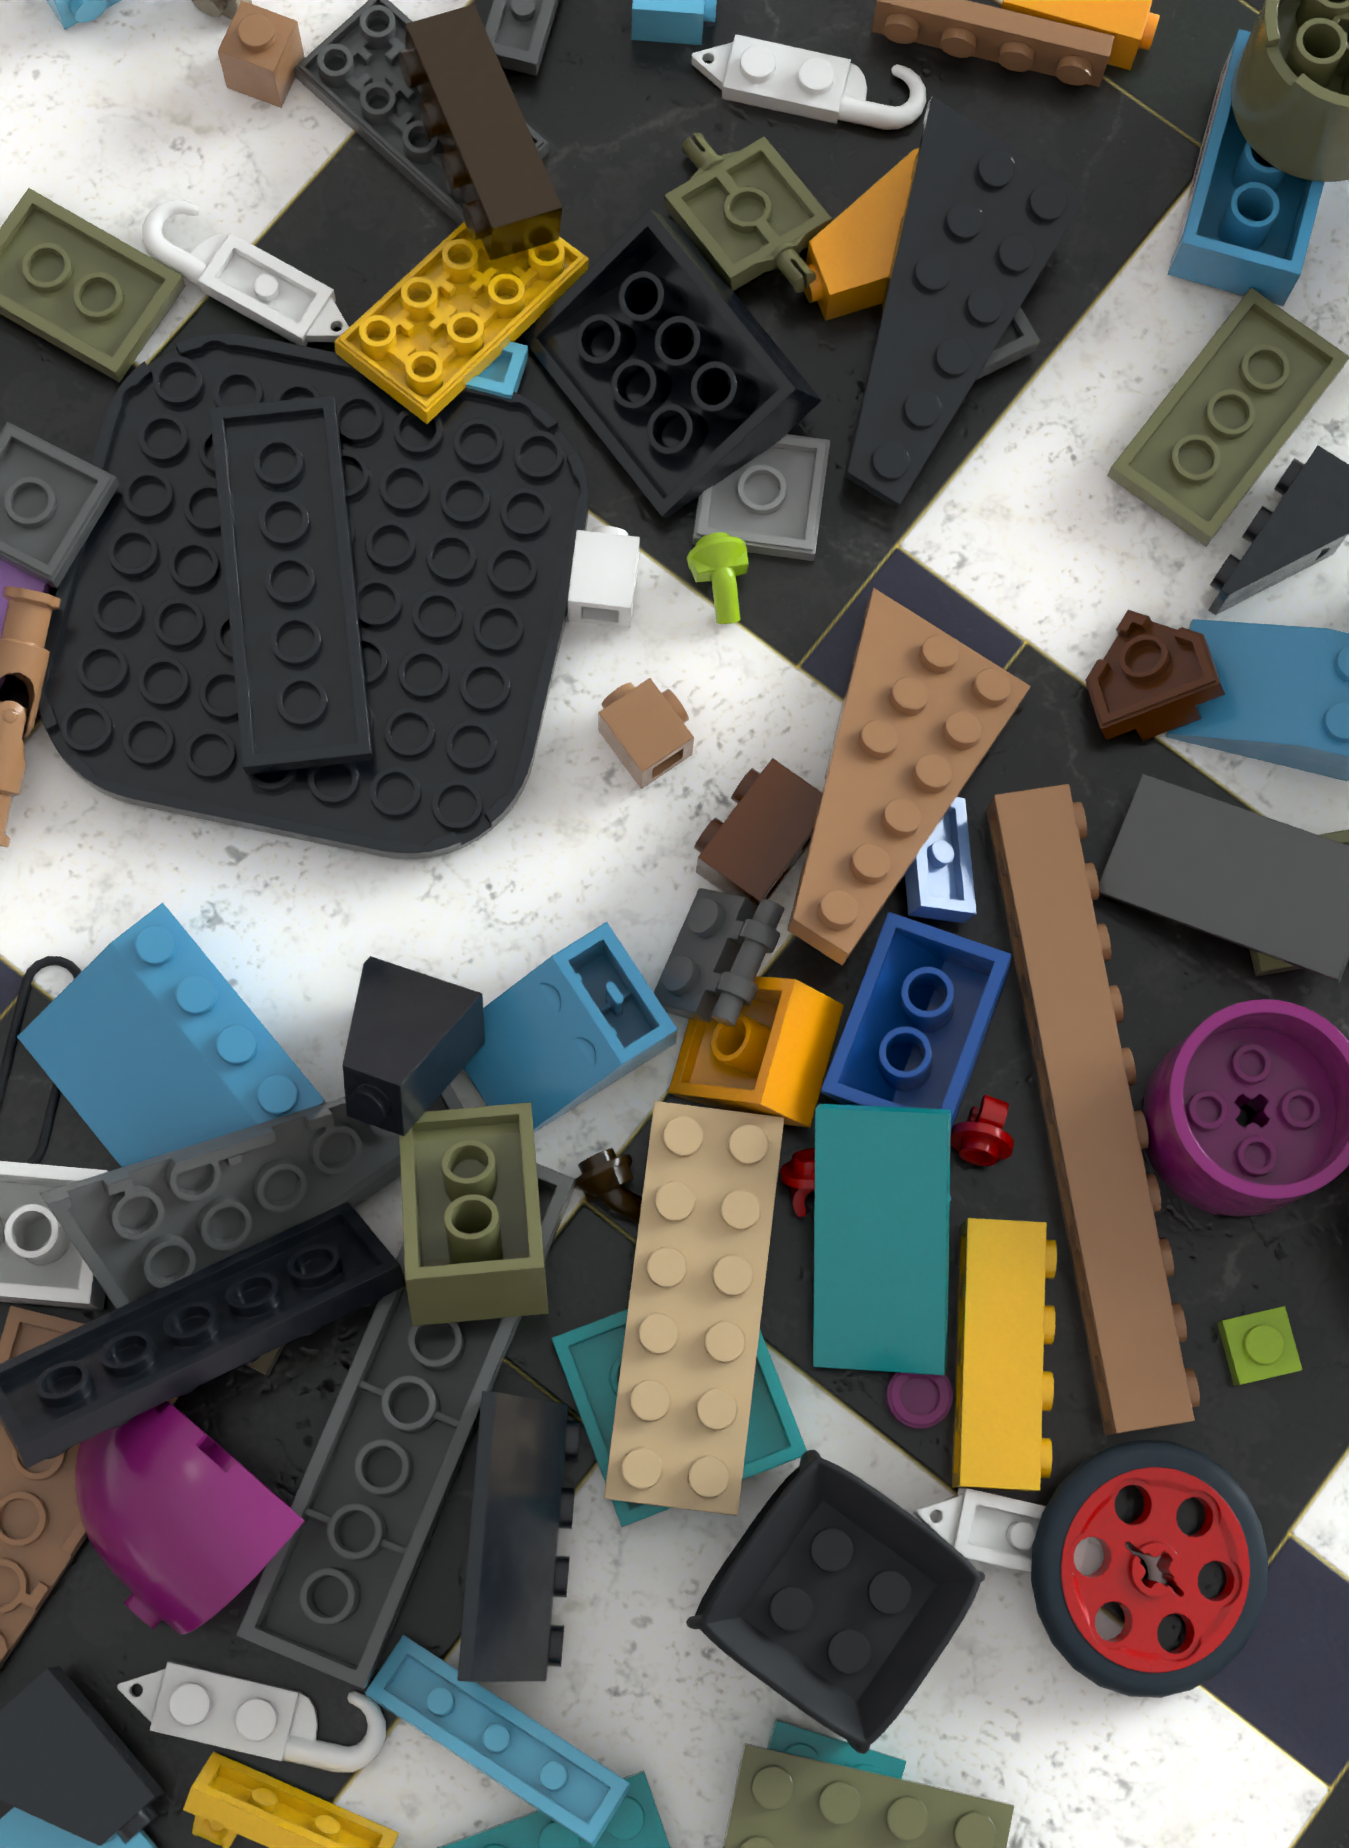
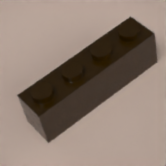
M475 4L406 23L405 50L398 53L400 69L406 85L409 88L417 86L423 101L419 104L420 114L428 136L430 138L438 137L444 152L441 153V163L446 180L451 189L460 188L466 203L462 207L463 216L471 238L474 241L482 240L490 261L559 240L562 205Z

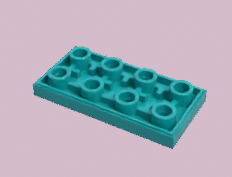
M819 1104L815 1108L813 1367L945 1375L948 1353L951 1110Z

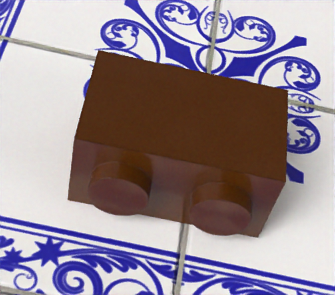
M774 758L770 760L761 773L752 768L732 794L731 799L737 803V806L723 823L715 817L698 838L694 849L700 852L697 859L696 873L724 893L744 896L757 906L762 898L769 900L810 845L813 832L812 826L822 792Z

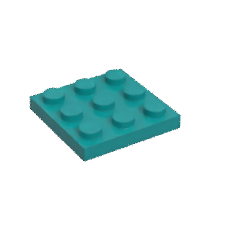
M628 1309L551 1338L605 1484ZM761 1330L759 1331L742 1480L801 1458L802 1454L807 1451ZM612 1500L621 1527L671 1509L670 1507Z

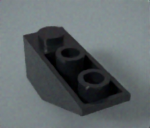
M1317 445L1305 464L1295 458L1293 459L1274 488L1275 491L1283 495V498L1273 512L1262 506L1243 534L1242 538L1252 543L1243 558L1240 560L1230 554L1212 580L1210 586L1220 592L1208 611L1217 615L1336 552L1349 534V464Z

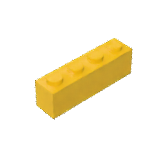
M967 1218L960 1225L952 1488L1034 1492L1040 1491L1041 1478H1050L1052 1470V1441L1050 1438H1042V1411L1052 1410L1054 1378L1052 1371H1043L1044 1345H1052L1054 1341L1055 1308L1054 1305H1045V1279H1054L1057 1245L1055 1240L1046 1239L1047 1222Z

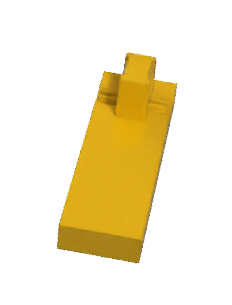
M214 1751L193 1783L183 1807L184 1811L195 1815L192 1834L220 1845L222 1848H230L237 1834L268 1848H393L399 1835L398 1832Z

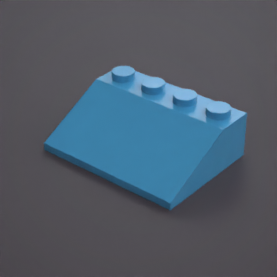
M163 902L113 940L17 1036L121 1167L326 1103Z

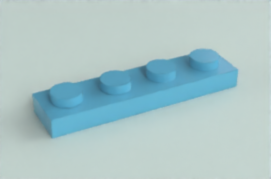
M403 1635L365 1694L508 1791L595 1847L630 1790V1783L480 1684L457 1681V1669Z

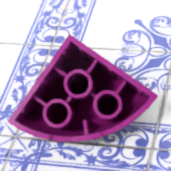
M169 1401L133 1417V1419L122 1426L110 1428L80 1443L75 1468V1490L82 1524L97 1554L111 1572L132 1592L124 1604L152 1629H155L163 1620L178 1634L183 1635L203 1625L233 1600L261 1572L304 1522L275 1492Z

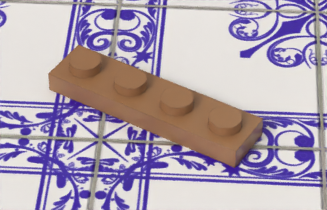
M877 0L871 32L885 35L889 40L896 43L910 44L915 42L940 48L945 53L954 57L967 58L973 56L998 62L1006 69L1023 72L1031 70L1055 76L1066 84L1076 86L1089 84L1100 87L1114 41L1113 35L968 0Z

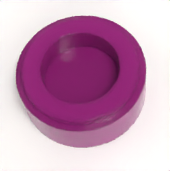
M895 1372L887 1383L885 1401L889 1413L899 1424L910 1429H927L938 1424L947 1416L953 1401V1391L946 1375Z

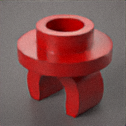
M984 1095L980 1108L975 1106L971 1108L967 1122H961L952 1127L950 1144L959 1151V1156L963 1160L978 1166H992L997 1161L1007 1159L1012 1155L1014 1140L1007 1132L1002 1130L1008 1114V1102Z
M815 1148L803 1149L794 1153L792 1160L785 1163L780 1169L782 1183L791 1187L790 1200L798 1217L806 1216L805 1198L810 1192L815 1190Z

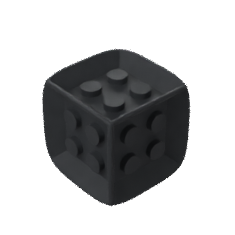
M808 1450L802 1454L799 1467L783 1481L755 1517L712 1580L698 1606L695 1616L689 1617L686 1624L691 1629H700L708 1639L739 1665L821 1725L846 1739L855 1751L866 1754L870 1749V1745L887 1730L904 1709L952 1639L972 1605L980 1583L985 1579V1574L977 1571L950 1543L880 1491L839 1465L821 1458L816 1450Z

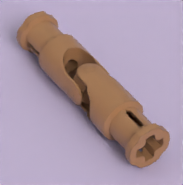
M4 586L3 597L8 600L0 636V679L7 675L20 679L26 685L29 696L27 708L22 707L15 701L0 702V846L9 848L11 838L5 834L12 798L20 795L26 768L22 735L24 738H27L35 724L50 651L45 648L46 637L52 611L59 610L61 599L39 591Z

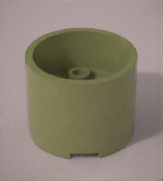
M1265 0L1233 75L1231 87L1232 108L1244 138L1258 155L1268 163L1298 178L1320 182L1349 180V0Z

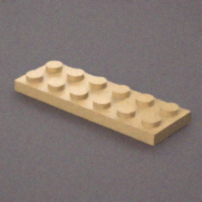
M654 1101L604 1499L738 1516L784 1117Z

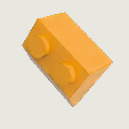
M756 976L753 983L758 986L754 999L750 1006L743 1005L734 1027L724 1025L713 1018L710 1023L689 1018L668 1090L669 1094L721 1110L784 1117L785 1125L810 1128L844 1008L842 1003L796 979Z

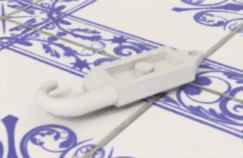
M736 34L734 41L692 54L691 64L722 90L721 99L837 124V120H842L883 130L900 129L912 124L922 114L927 102L926 87L920 76L912 69L899 64L892 67V74L902 79L908 85L910 95L906 103L894 107L866 101L867 85L865 76L858 66L850 63L851 59ZM704 61H711L712 63L707 64Z
M169 200L158 204L148 213L142 226V241L147 253L156 261L199 286L203 293L300 346L306 347L308 342H334L349 328L335 304L334 289L231 232L229 234L219 233L207 237L191 253L167 241L162 233L164 223L168 218L178 214L197 216L200 209L196 204L186 200ZM336 327L342 328L338 332L333 331Z
M959 1488L957 1495L917 1508L913 1513L922 1523L950 1543L966 1559L1031 1573L1032 1545L1042 1512L1046 1506L969 1488ZM933 1510H936L938 1513V1518L935 1522H932L930 1519V1513ZM1087 1537L1081 1540L1074 1551V1563L1077 1570L1082 1575H1090L1101 1567L1104 1559L1101 1543L1094 1537ZM1125 1543V1547L1131 1553L1144 1560L1148 1571L1147 1579L1166 1584V1581L1161 1577L1162 1573L1156 1567L1161 1555L1157 1558L1132 1551Z
M173 1661L167 1662L166 1668L117 1685L118 1690L151 1722L150 1731L334 1773H351L368 1766L379 1755L386 1739V1720L380 1706L367 1695L357 1691H351L347 1699L350 1704L361 1709L366 1716L367 1731L364 1738L358 1744L343 1746L317 1740L318 1719L316 1708L310 1697L301 1691ZM135 1684H140L143 1688L140 1696H135L132 1692Z

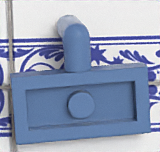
M957 797L905 873L908 916L965 923L977 914L965 798Z

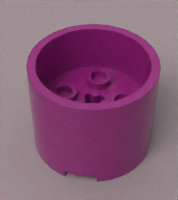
M1261 999L1240 1002L1214 1013L1164 1056L1151 1074L1145 1087L1142 1099H1144L1143 1114L1149 1137L1148 1148L1145 1149L1154 1170L1169 1189L1182 1200L1202 1211L1214 1215L1219 1213L1229 1216L1268 1214L1328 1184L1349 1165V1041L1327 1019L1303 1006L1280 1000ZM1247 1104L1255 1113L1249 1120L1250 1124L1242 1127L1235 1119L1240 1114L1241 1110L1239 1108Z

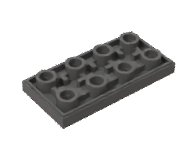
M368 0L294 68L296 79L460 226L465 221L462 208L463 204L466 203L460 188H450L441 163V153L444 152L438 137L430 138L428 136L420 114L419 104L423 101L417 86L409 88L406 85L400 69L398 53L405 50L406 23L413 21L389 0ZM526 123L539 155L543 159L549 153L548 142Z
M1142 774L1100 879L1099 894L1340 983L1349 960V846Z

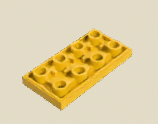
M464 221L334 341L335 353L428 424L466 388V384L474 376H478L510 342H514L588 270L589 258L559 236L557 241L490 261L482 240L474 241L471 238Z

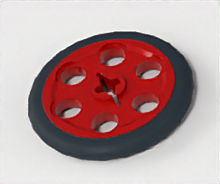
M1137 1440L1111 1446L1083 1461L1057 1487L1042 1512L1032 1545L1031 1583L1037 1613L1052 1644L1073 1669L1096 1685L1129 1697L1162 1698L1190 1691L1218 1675L1242 1651L1259 1621L1267 1593L1268 1554L1262 1525L1248 1495L1222 1466L1202 1452L1172 1441ZM1134 1485L1143 1495V1512L1135 1521L1124 1523L1115 1512V1499L1122 1488ZM1195 1497L1204 1507L1205 1521L1198 1532L1188 1536L1178 1527L1176 1515L1180 1504L1184 1500ZM1087 1537H1094L1101 1543L1104 1559L1101 1567L1095 1573L1082 1575L1075 1566L1074 1551L1081 1540ZM1125 1543L1134 1552L1155 1558L1161 1555L1156 1567L1162 1573L1161 1577L1176 1589V1593L1169 1585L1149 1579L1141 1581L1146 1570L1140 1564L1141 1559L1131 1553L1125 1547ZM1217 1561L1226 1573V1584L1219 1596L1206 1599L1199 1590L1198 1575L1205 1564ZM1115 1601L1123 1609L1125 1616L1124 1627L1115 1638L1105 1640L1101 1638L1096 1630L1095 1617L1100 1607L1105 1603ZM1177 1613L1186 1624L1185 1640L1177 1649L1166 1651L1158 1641V1626L1164 1617Z

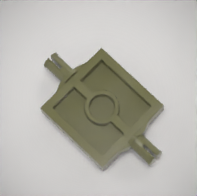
M694 133L693 140L690 136L687 137L682 144L681 150L698 170L689 181L664 195L666 210L675 222L680 225L733 291L761 274L774 269L780 270L793 286L795 292H803L804 285L808 289L809 284L816 280V274L811 271L798 254L809 246V241L832 222L831 216L765 136L740 151L721 156L716 154L701 133Z

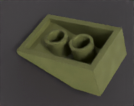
M531 1102L425 1112L405 1136L399 1135L405 1283L412 1326L549 1314Z

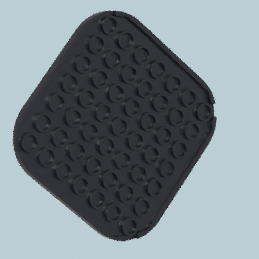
M237 333L206 334L188 338L175 343L176 349L158 357L147 365L145 361L141 363L124 380L113 396L101 426L91 463L115 476L119 482V487L58 586L56 597L61 599L59 610L52 611L45 642V648L50 651L39 702V712L45 730L63 760L91 787L122 802L395 859L432 858L464 848L486 835L514 807L531 773L568 613V595L577 530L586 531L589 493L585 469L578 450L575 451L569 439L558 427V421L537 403L516 392H513L512 399L465 388L426 424L334 352ZM335 395L373 760L246 774L243 769L210 408Z

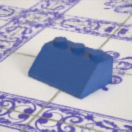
M888 912L821 1093L842 1105L951 1110L952 1129L1010 971L1011 954Z

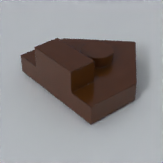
M1129 609L1116 628L1118 636L1103 660L1099 659L1096 661L1085 679L1100 729L1106 740L1134 729L1137 730L1142 741L1201 719L1197 705L1225 695L1210 648L1203 634L1183 627L1177 630L1153 622L1150 616Z

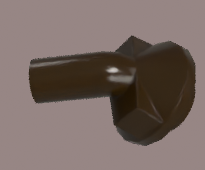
M610 1148L580 1162L578 1167L582 1175L575 1179L574 1189L583 1191L589 1203L602 1199L604 1204L611 1210L639 1224L642 1197L624 1187L634 1179L630 1170L633 1161L631 1155L626 1154L617 1157L613 1148Z

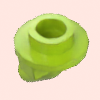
M724 532L711 533L699 539L686 559L695 582L712 581L716 623L732 624L740 621L736 576L746 574L749 563L745 541Z

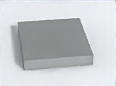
M786 434L775 445L715 486L705 490L698 499L692 545H696L699 539L708 534L724 532L745 541L747 552L814 561L830 440Z

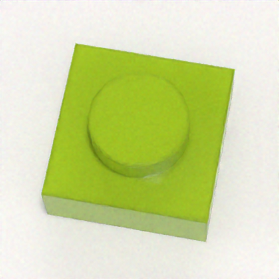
M1285 1306L1217 1322L1234 1386L1302 1370Z

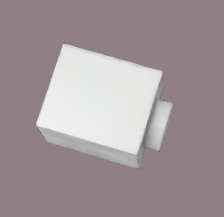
M597 526L592 531L577 530L568 595V621L631 628L640 537L628 536L625 530L613 526Z

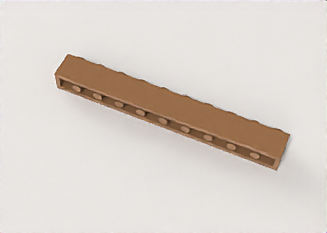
M1069 784L997 794L993 796L986 810L1104 1434L1105 1436L1195 1421L1192 1408L1199 1407L1200 1405L1198 1381L1191 1367L1184 1368L1179 1343L1187 1340L1186 1320L1180 1303L1171 1302L1167 1277L1174 1275L1173 1255L1168 1239L1166 1237H1158L1154 1213L1161 1211L1160 1189L1156 1176L1153 1173L1146 1174L1141 1149L1148 1148V1129L1143 1112L1141 1110H1133L1129 1086L1136 1084L1135 1063L1130 1048H1121L1117 1023H1122L1124 1019L1123 1003L1118 986H1109L1104 963L1111 960V942L1106 925L1104 923H1096L1092 900H1098L1099 898L1098 876L1092 862H1084L1080 840L1087 837L1085 811L1081 802L1072 801Z

